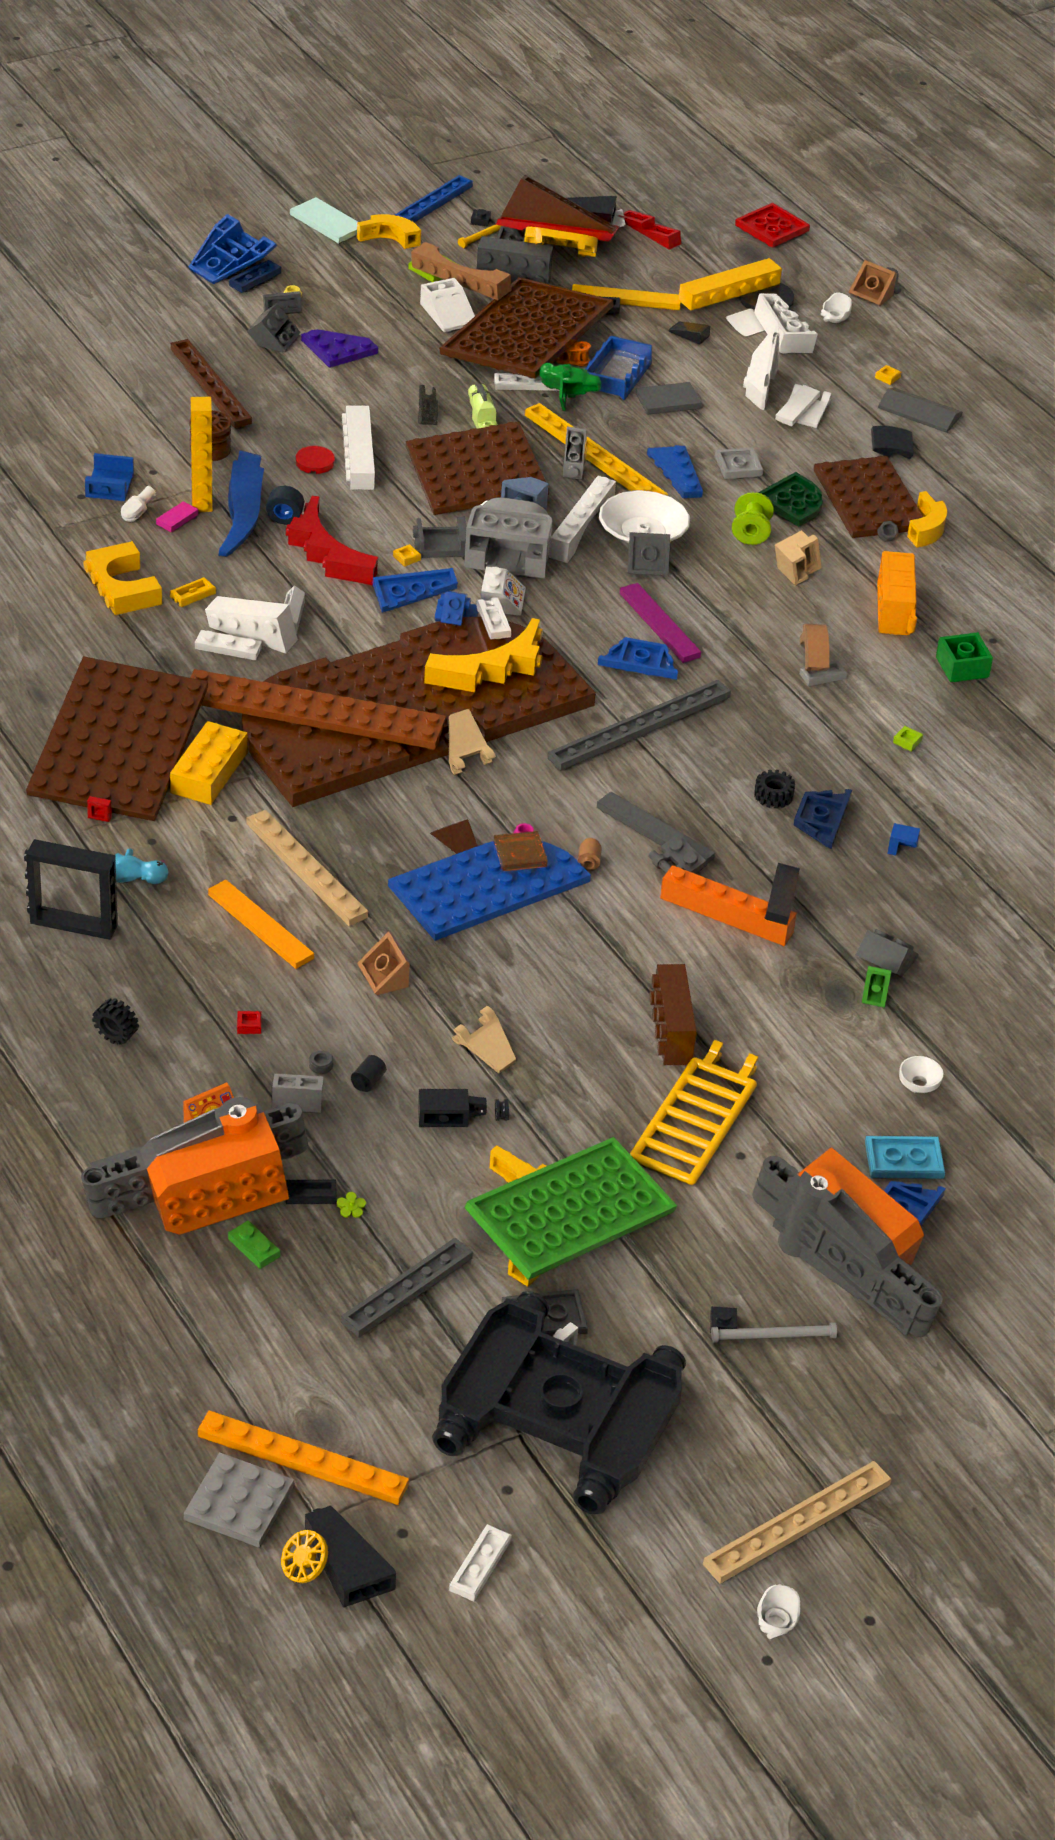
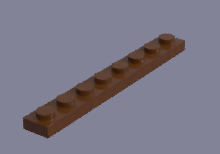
M188 339L170 343L172 352L205 393L211 397L217 408L230 418L231 425L234 428H242L252 424L250 414Z

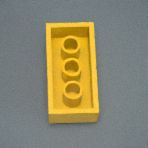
M207 721L170 772V793L212 805L247 754V732Z

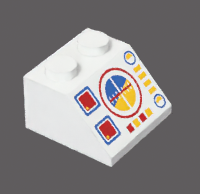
M486 567L481 599L489 601L491 598H498L504 614L521 616L526 587L507 569Z

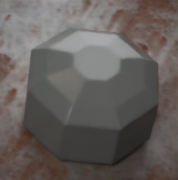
M886 521L881 524L877 532L879 538L887 542L892 541L896 537L898 529L896 524Z

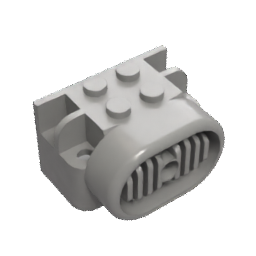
M493 498L483 505L473 507L466 527L464 567L485 570L486 567H499L507 569L512 575L545 579L546 563L549 558L552 518L543 507L534 502L510 498Z

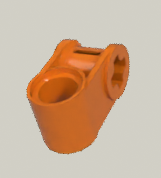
M584 341L575 342L565 351L566 353H563L555 361L559 364L587 366L590 361L589 351L591 345Z

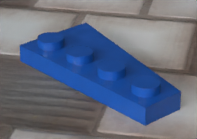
M453 568L373 577L372 582L382 613L444 593L445 591L457 589L458 584Z

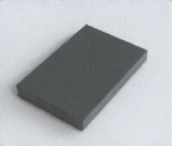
M690 382L636 388V395L647 415L700 409L702 405Z
M578 1289L538 1293L549 1305V1313L545 1317L542 1333L553 1337L558 1329H563L571 1322L578 1327V1334H588V1326ZM519 1295L502 1297V1303L506 1298L516 1301Z

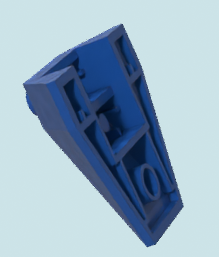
M227 214L214 225L188 267L196 274L215 284L257 263L269 254L277 244L265 236L258 241L243 231L239 220Z

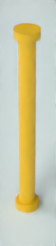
M495 224L466 238L461 237L458 239V245L466 248L468 244L481 239L482 236L486 237L499 231L501 226Z

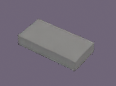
M839 661L829 662V669L827 671H805V667L800 668L799 673L807 686L843 680L847 676V672Z

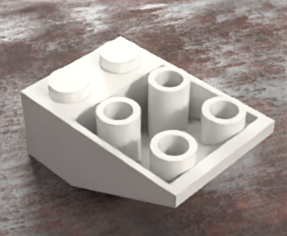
M455 278L421 285L420 304L443 332L461 329L475 316L463 287Z

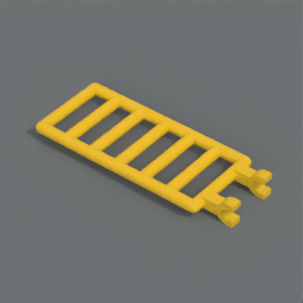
M714 1040L703 1060L697 1057L691 1059L635 1144L630 1155L640 1165L689 1185H694L757 1087V1082L750 1077L757 1070L755 1064L758 1061V1056L749 1053L739 1073L715 1065L716 1061H719L722 1056L720 1050L723 1047V1043ZM699 1068L745 1086L740 1094L693 1074ZM688 1083L731 1100L735 1104L730 1110L685 1092L683 1089ZM679 1099L722 1116L725 1119L721 1125L673 1107V1104ZM666 1115L712 1132L715 1135L711 1141H708L662 1121ZM657 1130L702 1148L705 1151L701 1157H697L655 1140L652 1136ZM645 1147H649L695 1167L689 1174L644 1156L641 1153Z

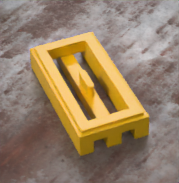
M203 577L171 590L170 597L174 598L176 603L179 602L180 607L216 594V587Z

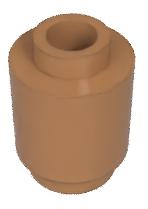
M587 838L580 844L578 862L587 871L595 870L600 865L602 847L598 840Z

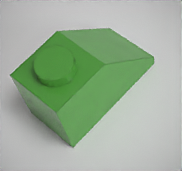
M868 966L862 1003L885 1008L891 970Z

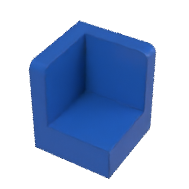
M894 823L887 854L896 855L899 844L916 848L920 828Z

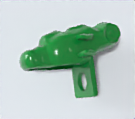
M545 363L540 368L542 383L547 388L560 390L559 400L562 411H566L567 395L568 398H576V395L598 392L602 386L599 376L589 374L588 370L573 367L571 364L554 366L551 363Z

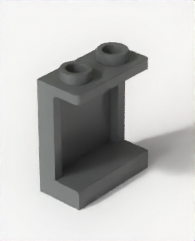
M465 516L457 517V523L454 527H422L421 518H417L416 526H413V538H415V549L419 550L421 558L465 557L467 527Z

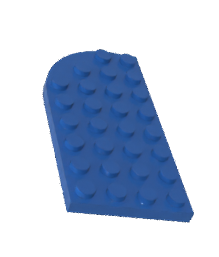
M500 838L388 879V887L436 941L590 882L591 875L571 854L555 845L527 838Z

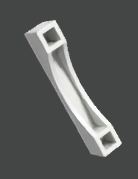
M596 477L551 536L549 558L565 563L569 562L575 554L581 537L592 518L600 511V507L608 498L615 496L616 481L607 477Z

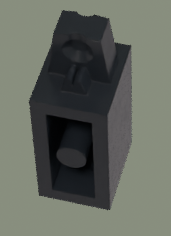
M419 1089V1127H468L469 1117L486 1115L487 1113L486 1098L468 1096V1089Z

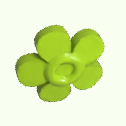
M348 1192L346 1199L343 1197L338 1198L337 1206L341 1208V1216L348 1218L352 1213V1216L355 1218L361 1217L363 1215L362 1209L366 1206L365 1199H356L357 1196L354 1192Z

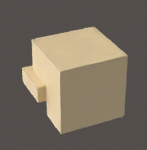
M801 530L775 544L777 567L795 586L809 579V574L822 568L819 542L814 534L808 537Z

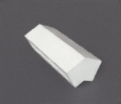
M294 585L287 592L284 604H289L297 634L305 604V592Z

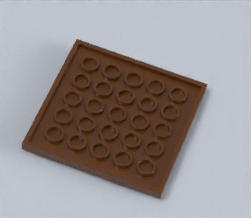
M519 421L406 441V449L433 515L472 509L483 504L486 500L501 498L502 482L504 480L533 477L546 482Z

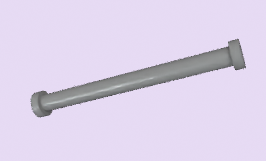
M835 1322L823 1326L744 1329L711 1328L712 1343L731 1339L809 1336L837 1337Z

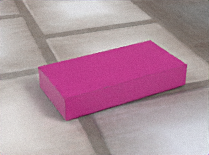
M183 501L156 518V525L169 532H173L196 517L198 509Z

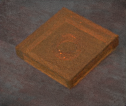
M538 831L494 835L493 841L503 871L547 867L548 860Z

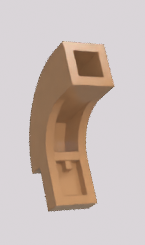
M803 624L800 644L805 645V671H827L829 669V636L826 625Z

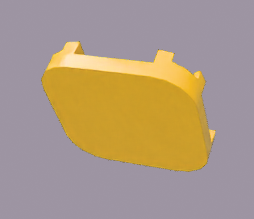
M526 227L524 242L578 248V256L596 257L598 238L552 229Z

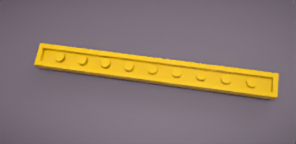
M541 403L525 409V416L565 444L567 426L573 427ZM587 437L586 460L630 491H652L668 496V493Z

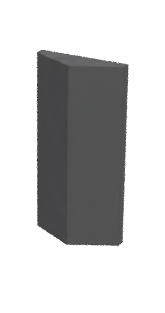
M888 388L878 405L879 409L946 433L963 413L962 411L897 388Z

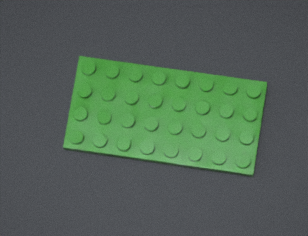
M612 1137L468 1200L464 1208L520 1272L530 1280L673 1213L677 1205L626 1149Z

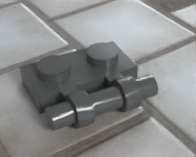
M679 834L661 845V851L664 854H658L655 850L649 853V858L653 860V865L658 869L661 868L665 874L671 867L670 861L676 867L694 874L707 866V861Z

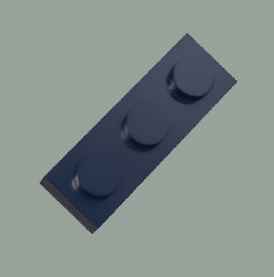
M267 260L229 279V286L241 293L246 292L281 274V266Z

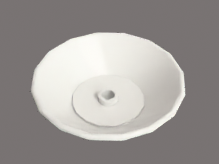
M636 490L619 493L608 498L600 507L599 520L604 529L629 543V532L671 534V542L682 537L690 525V515L681 503L672 497L652 491Z

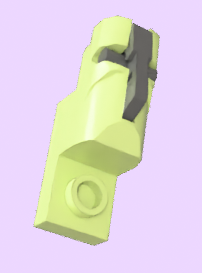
M484 384L470 386L468 395L473 408L472 419L476 428L498 425L496 422V409L487 387Z

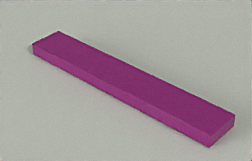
M638 583L620 588L619 594L682 663L701 658V651Z

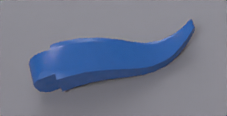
M240 450L238 460L233 461L228 490V508L233 524L228 536L219 549L218 556L227 557L243 544L257 525L264 468L260 467L261 455Z

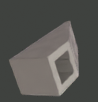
M567 426L563 477L580 480L583 478L587 453V429Z

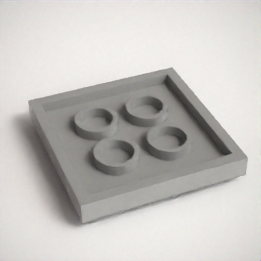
M219 1452L186 1508L184 1520L260 1548L294 1487V1479Z

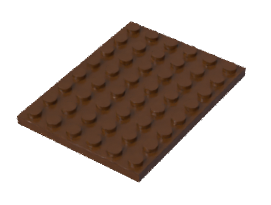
M518 277L511 284V291L499 300L494 299L439 348L440 354L536 379L540 375L541 366L545 363L552 364L613 307V300Z
M83 656L26 788L27 795L87 807L89 796L111 800L112 813L155 822L170 785V772L180 760L207 692L208 681Z

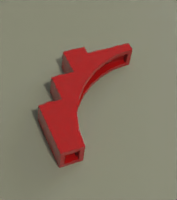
M312 495L309 503H305L304 514H300L299 518L293 517L291 524H287L285 535L288 536V545L304 547V552H307V561L322 563V567L325 568V577L373 585V577H376L378 574V557L351 549L333 538L322 526L318 517L320 497Z

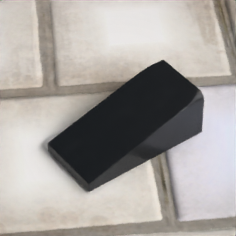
M679 321L669 329V332L700 345L710 336L711 326Z

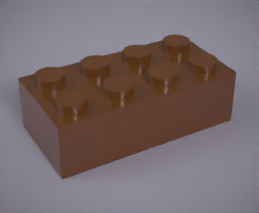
M657 964L656 974H652V988H654V991H650V1005H654L652 1019L653 1022H657L655 1025V1038L660 1040L657 1045L658 1056H662L663 1065H688L694 1054L696 1025L685 964Z

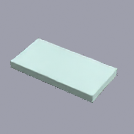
M317 197L290 209L291 216L337 243L357 235L358 221Z

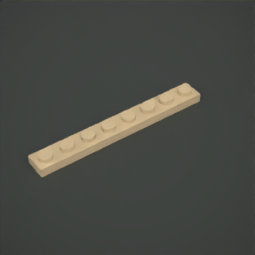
M266 810L247 817V825L348 926L368 918V910Z
M872 1461L704 1558L703 1565L721 1584L890 1486L891 1478L875 1461Z

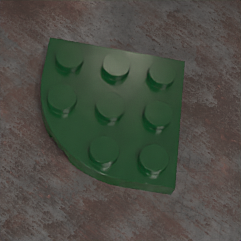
M797 472L758 492L766 495L771 500L775 513L798 527L814 519L822 509L821 490L812 481Z

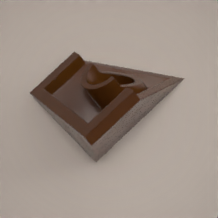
M468 819L430 833L456 854L478 846Z

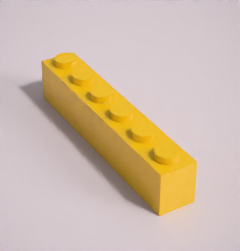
M768 258L680 284L678 300L691 311L780 284L782 268Z
M190 397L192 506L197 508L198 512H212L211 397Z

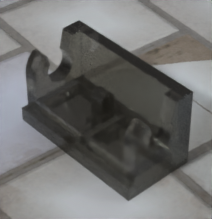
M419 385L418 424L437 425L438 400H436V389L433 387L432 394L427 395L425 393V385Z

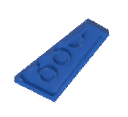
M676 445L674 447L647 449L649 458L655 460L654 464L664 471L663 475L672 481V486L683 499L702 497L703 490L686 446Z

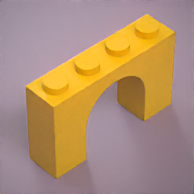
M133 541L86 551V560L83 562L86 573L89 572L91 575L92 583L97 585L100 596L105 598L107 608H111L114 615L162 605V587L155 576L134 581H120L112 578L118 574L140 569V552Z

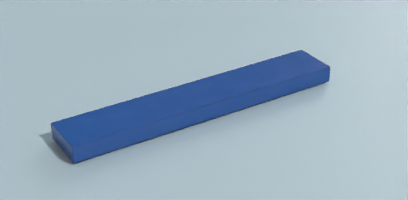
M459 175L395 215L415 223L473 187V181Z

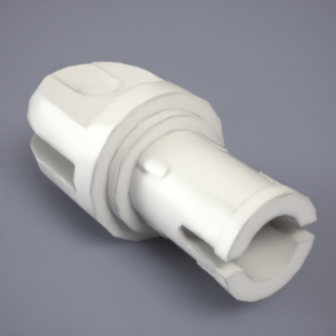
M147 486L138 496H132L121 508L122 518L127 522L136 521L147 510V503L156 496L155 490Z

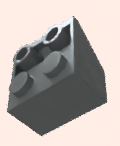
M277 303L264 311L247 330V333L258 346L279 352H285L301 333Z
M878 929L874 933L867 930L856 953L857 956L882 968L891 970L900 976L904 975L919 954L913 951L914 946L897 938L893 942L894 937Z

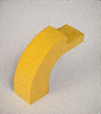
M388 214L371 215L370 220L357 222V239L365 241L375 238H390L399 242L404 249L421 245V229L414 222L400 216Z
M927 491L919 492L917 503L923 518L910 520L907 537L916 548L930 545L939 540L945 528L947 517L946 505L943 501L935 502Z

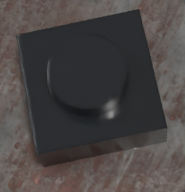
M474 209L471 216V225L488 227L491 211Z
M711 1306L710 1333L712 1327H718V1329H737V1308Z

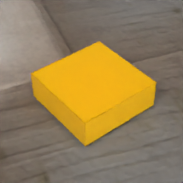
M885 365L876 372L875 378L891 385L901 378L902 372Z
M410 544L393 550V557L404 567L421 561V554Z

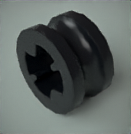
M495 1099L496 1121H499L501 1118H504L505 1121L509 1120L508 1099H504L502 1102L499 1099Z

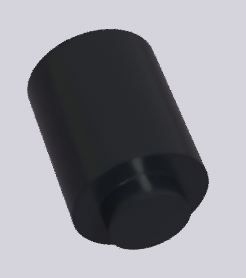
M375 1055L367 1056L351 1075L353 1086L359 1091H370L387 1070L384 1061Z

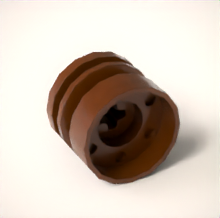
M212 410V461H219L226 458L231 452V420L225 413ZM190 418L189 426H190V435H191V418Z

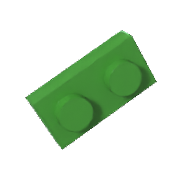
M249 1220L228 1232V1239L259 1269L280 1257V1249Z

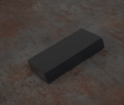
M336 1179L286 1180L289 1195L286 1204H336Z

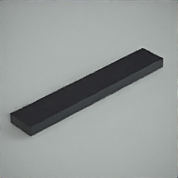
M778 863L765 915L766 920L784 925L788 924L800 868Z

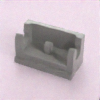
M274 1074L272 1108L287 1103H295L302 1108V1112L321 1113L323 1076Z

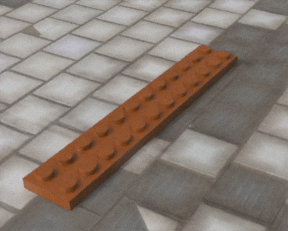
M194 669L190 677L208 681V689L201 706L424 748L436 749L446 722L445 715L204 670Z

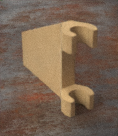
M466 709L451 714L449 716V764L453 775L462 773L461 769L465 768L463 758L480 753V758L484 765L492 763V759L496 757L495 753L487 745L470 710Z
M486 1006L480 1010L483 1016L479 1018V1022L483 1026L470 1035L466 1027L460 1024L454 1029V1032L457 1034L452 1037V1040L456 1044L466 1046L497 1073H501L516 1062V1057L498 1017L492 1008Z

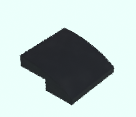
M873 426L871 428L872 450L874 452L888 456V458L894 452L911 459L914 454L911 431L893 426Z

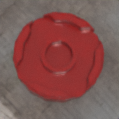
M321 446L304 447L297 452L295 457L296 466L306 473H311V471H316V474L328 472L333 468L335 462L334 453Z

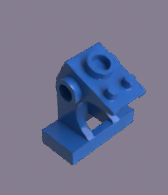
M445 591V594L442 593L441 598L438 599L435 621L461 626L463 617H478L479 612L477 611V606L471 604V598H468V594Z

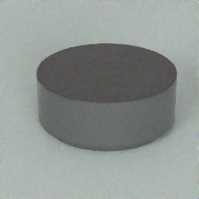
M327 1051L313 1052L309 1057V1068L318 1074L328 1073L333 1068V1056Z

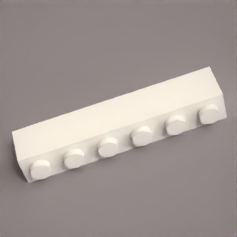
M346 406V413H342L346 482H350V490H374L375 471L369 406Z

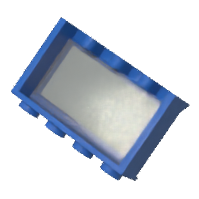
M610 336L603 343L602 348L596 352L595 357L589 361L586 370H588L589 374L599 376L602 386L599 391L618 395L625 400L652 364V345Z

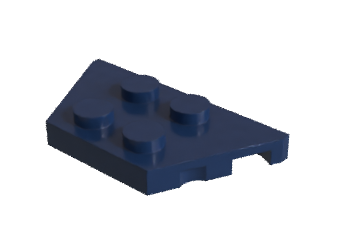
M845 789L843 794H833L832 790L805 792L793 825L821 844L832 849L850 801L852 790Z

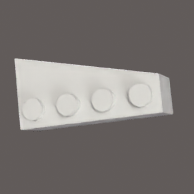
M759 294L754 313L767 334L775 325H779L778 351L782 354L813 353L818 334L815 331H810L808 329L809 325L806 322H801L796 312L788 310L789 306L777 294Z
M217 596L205 609L210 628L236 637L262 641V646L285 654L298 640L289 604Z

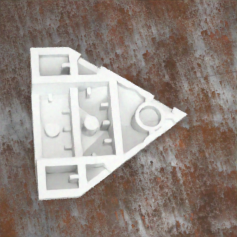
M775 325L754 351L750 367H748L747 377L745 376L743 388H746L745 396L762 410L765 409L768 400L770 379H775L780 354L778 351L779 325Z

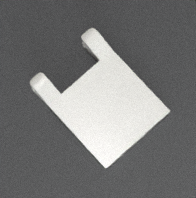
M794 385L789 400L802 387V385ZM824 391L821 401L816 400L796 423L817 428L827 406L830 404L831 392Z

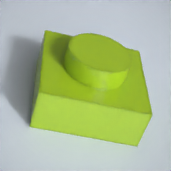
M904 726L894 736L893 743L912 752L922 741L923 734Z

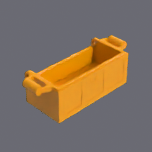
M882 552L877 581L879 633L910 635L915 632L917 600L915 555L913 553Z

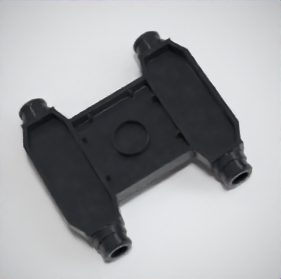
M531 1291L522 1292L516 1301L506 1298L503 1303L486 1313L442 1383L439 1422L437 1429L432 1435L433 1443L442 1453L449 1456H459L464 1452L465 1447L476 1440L480 1431L495 1420L582 1456V1461L580 1462L577 1488L573 1492V1500L582 1511L594 1515L601 1514L605 1511L607 1505L618 1496L623 1487L639 1477L679 1405L682 1392V1371L686 1366L685 1357L676 1348L662 1345L655 1349L653 1355L643 1353L639 1359L627 1367L542 1333L545 1317L549 1313V1305L538 1293Z

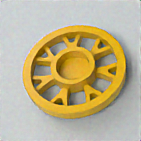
M303 1530L290 1537L283 1548L281 1556L284 1574L290 1580L297 1583H308L318 1577L323 1571L328 1558V1547L325 1539L320 1534L311 1530ZM306 1536L305 1544L301 1545V1538ZM317 1538L319 1543L314 1548L310 1547ZM295 1544L297 1548L295 1549L294 1553L290 1552L292 1546ZM316 1553H321L320 1562L315 1561ZM293 1558V1563L288 1566V1559ZM297 1566H299L300 1570L298 1576L294 1577L293 1574ZM311 1567L313 1572L307 1575L306 1569Z

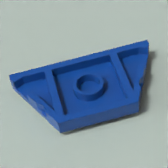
M625 637L619 641V644L611 647L607 655H600L598 657V665L675 680L678 677V670L673 666L674 661L672 656L669 655V649L666 644Z
M891 1181L884 1191L916 1217L920 1226H922L944 1196L946 1188L938 1186L937 1190L922 1189V1184H905L903 1182Z

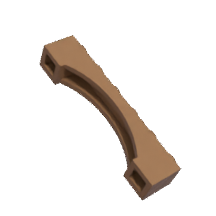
M427 242L411 251L413 268L444 280L455 278L462 287L499 300L511 291V274L498 269L494 271L478 270L458 265L439 253V247Z

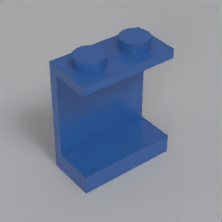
M94 453L92 476H86L85 497L125 501L134 476V457Z

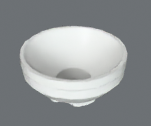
M913 1056L902 1062L899 1077L902 1084L912 1092L928 1093L940 1086L943 1080V1069L931 1058ZM921 1080L925 1082L926 1085H915L913 1081Z

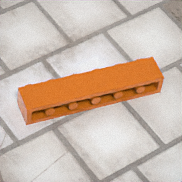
M673 865L662 879L660 898L782 946L786 945L794 933L797 915L794 911L790 912L787 925L766 920L765 915L768 901Z

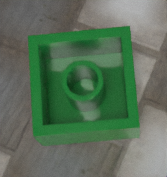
M978 632L939 637L936 658L950 682L989 678L993 657Z

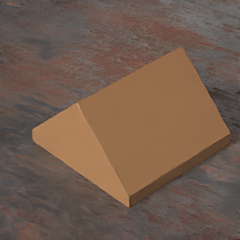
M864 260L849 290V294L881 306L894 294L897 273Z
M388 931L357 963L376 995L409 987L410 963L393 934Z

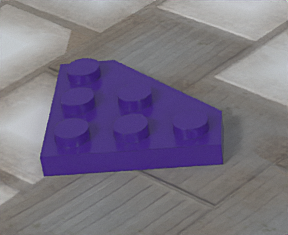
M319 329L301 334V341L329 368L378 354V346L366 337Z

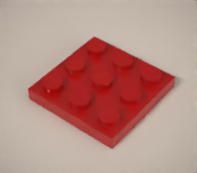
M774 203L735 220V226L772 248L810 230V224Z

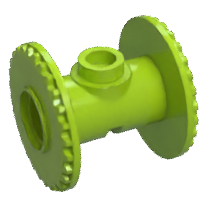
M758 492L746 493L740 496L734 507L736 517L732 522V533L737 540L744 544H761L768 539L771 533V523L769 520L774 513L773 504L766 495Z

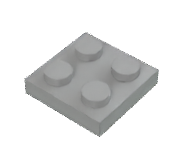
M753 447L715 451V458L724 479L762 476L763 468Z

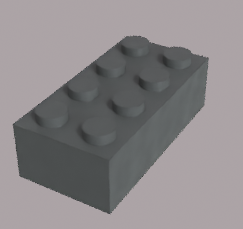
M482 236L478 245L477 269L489 271L498 269L511 274V284L518 277L549 284L552 271L553 246Z

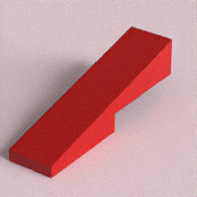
M632 210L624 212V216L617 215L625 219L626 225L669 250L681 244L680 230L655 224V217Z

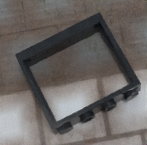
M34 839L29 850L26 849L24 853V861L27 862L25 879H28L26 896L29 897L27 913L30 914V924L111 940L118 926L116 856ZM40 862L99 874L101 918L42 906Z

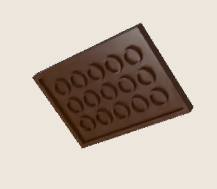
M888 456L814 464L813 471L852 538L877 536L878 528L886 521L896 524L898 533L908 532L910 520L923 518L922 513Z

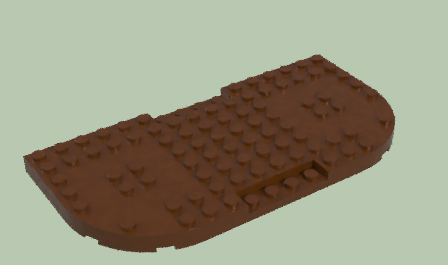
M463 617L461 626L438 621L400 633L399 641L333 662L324 657L280 671L263 681L445 715L446 722L436 749L242 714V731L247 732V750L289 804L292 807H296L449 755V716L451 714L469 709L485 741L489 742L595 706L596 692L543 637L541 641H538V646H540L539 655H542V663L540 668H536L534 676L512 672L511 676H507L504 684L482 680L481 684H477L475 692L424 683L425 665L430 653L440 655L482 653L508 644L526 629L524 626L508 621L511 628V637L490 639L482 617Z

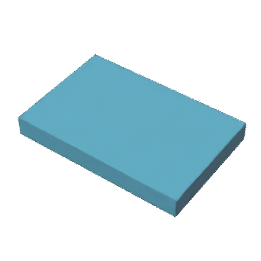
M866 1136L865 1146L871 1178L944 1179L945 1169L939 1137Z

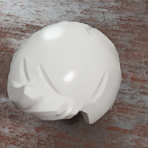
M834 293L823 304L821 316L824 317V322L840 323L845 321L851 314V298L843 293Z
M781 1584L770 1586L757 1606L760 1629L762 1632L767 1633L769 1639L787 1634L799 1621L800 1597L789 1586H782Z

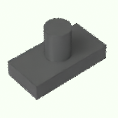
M299 291L263 295L264 311L276 303L285 313L302 311L301 293Z

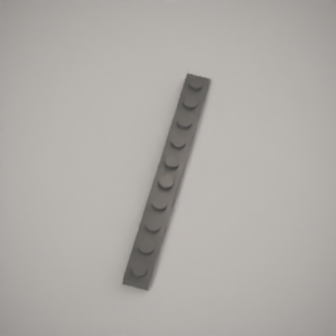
M715 680L549 751L548 760L561 771L730 698L731 690L719 680Z

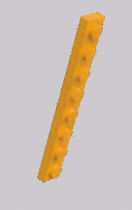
M210 1410L197 1430L198 1437L396 1505H399L409 1485V1478Z

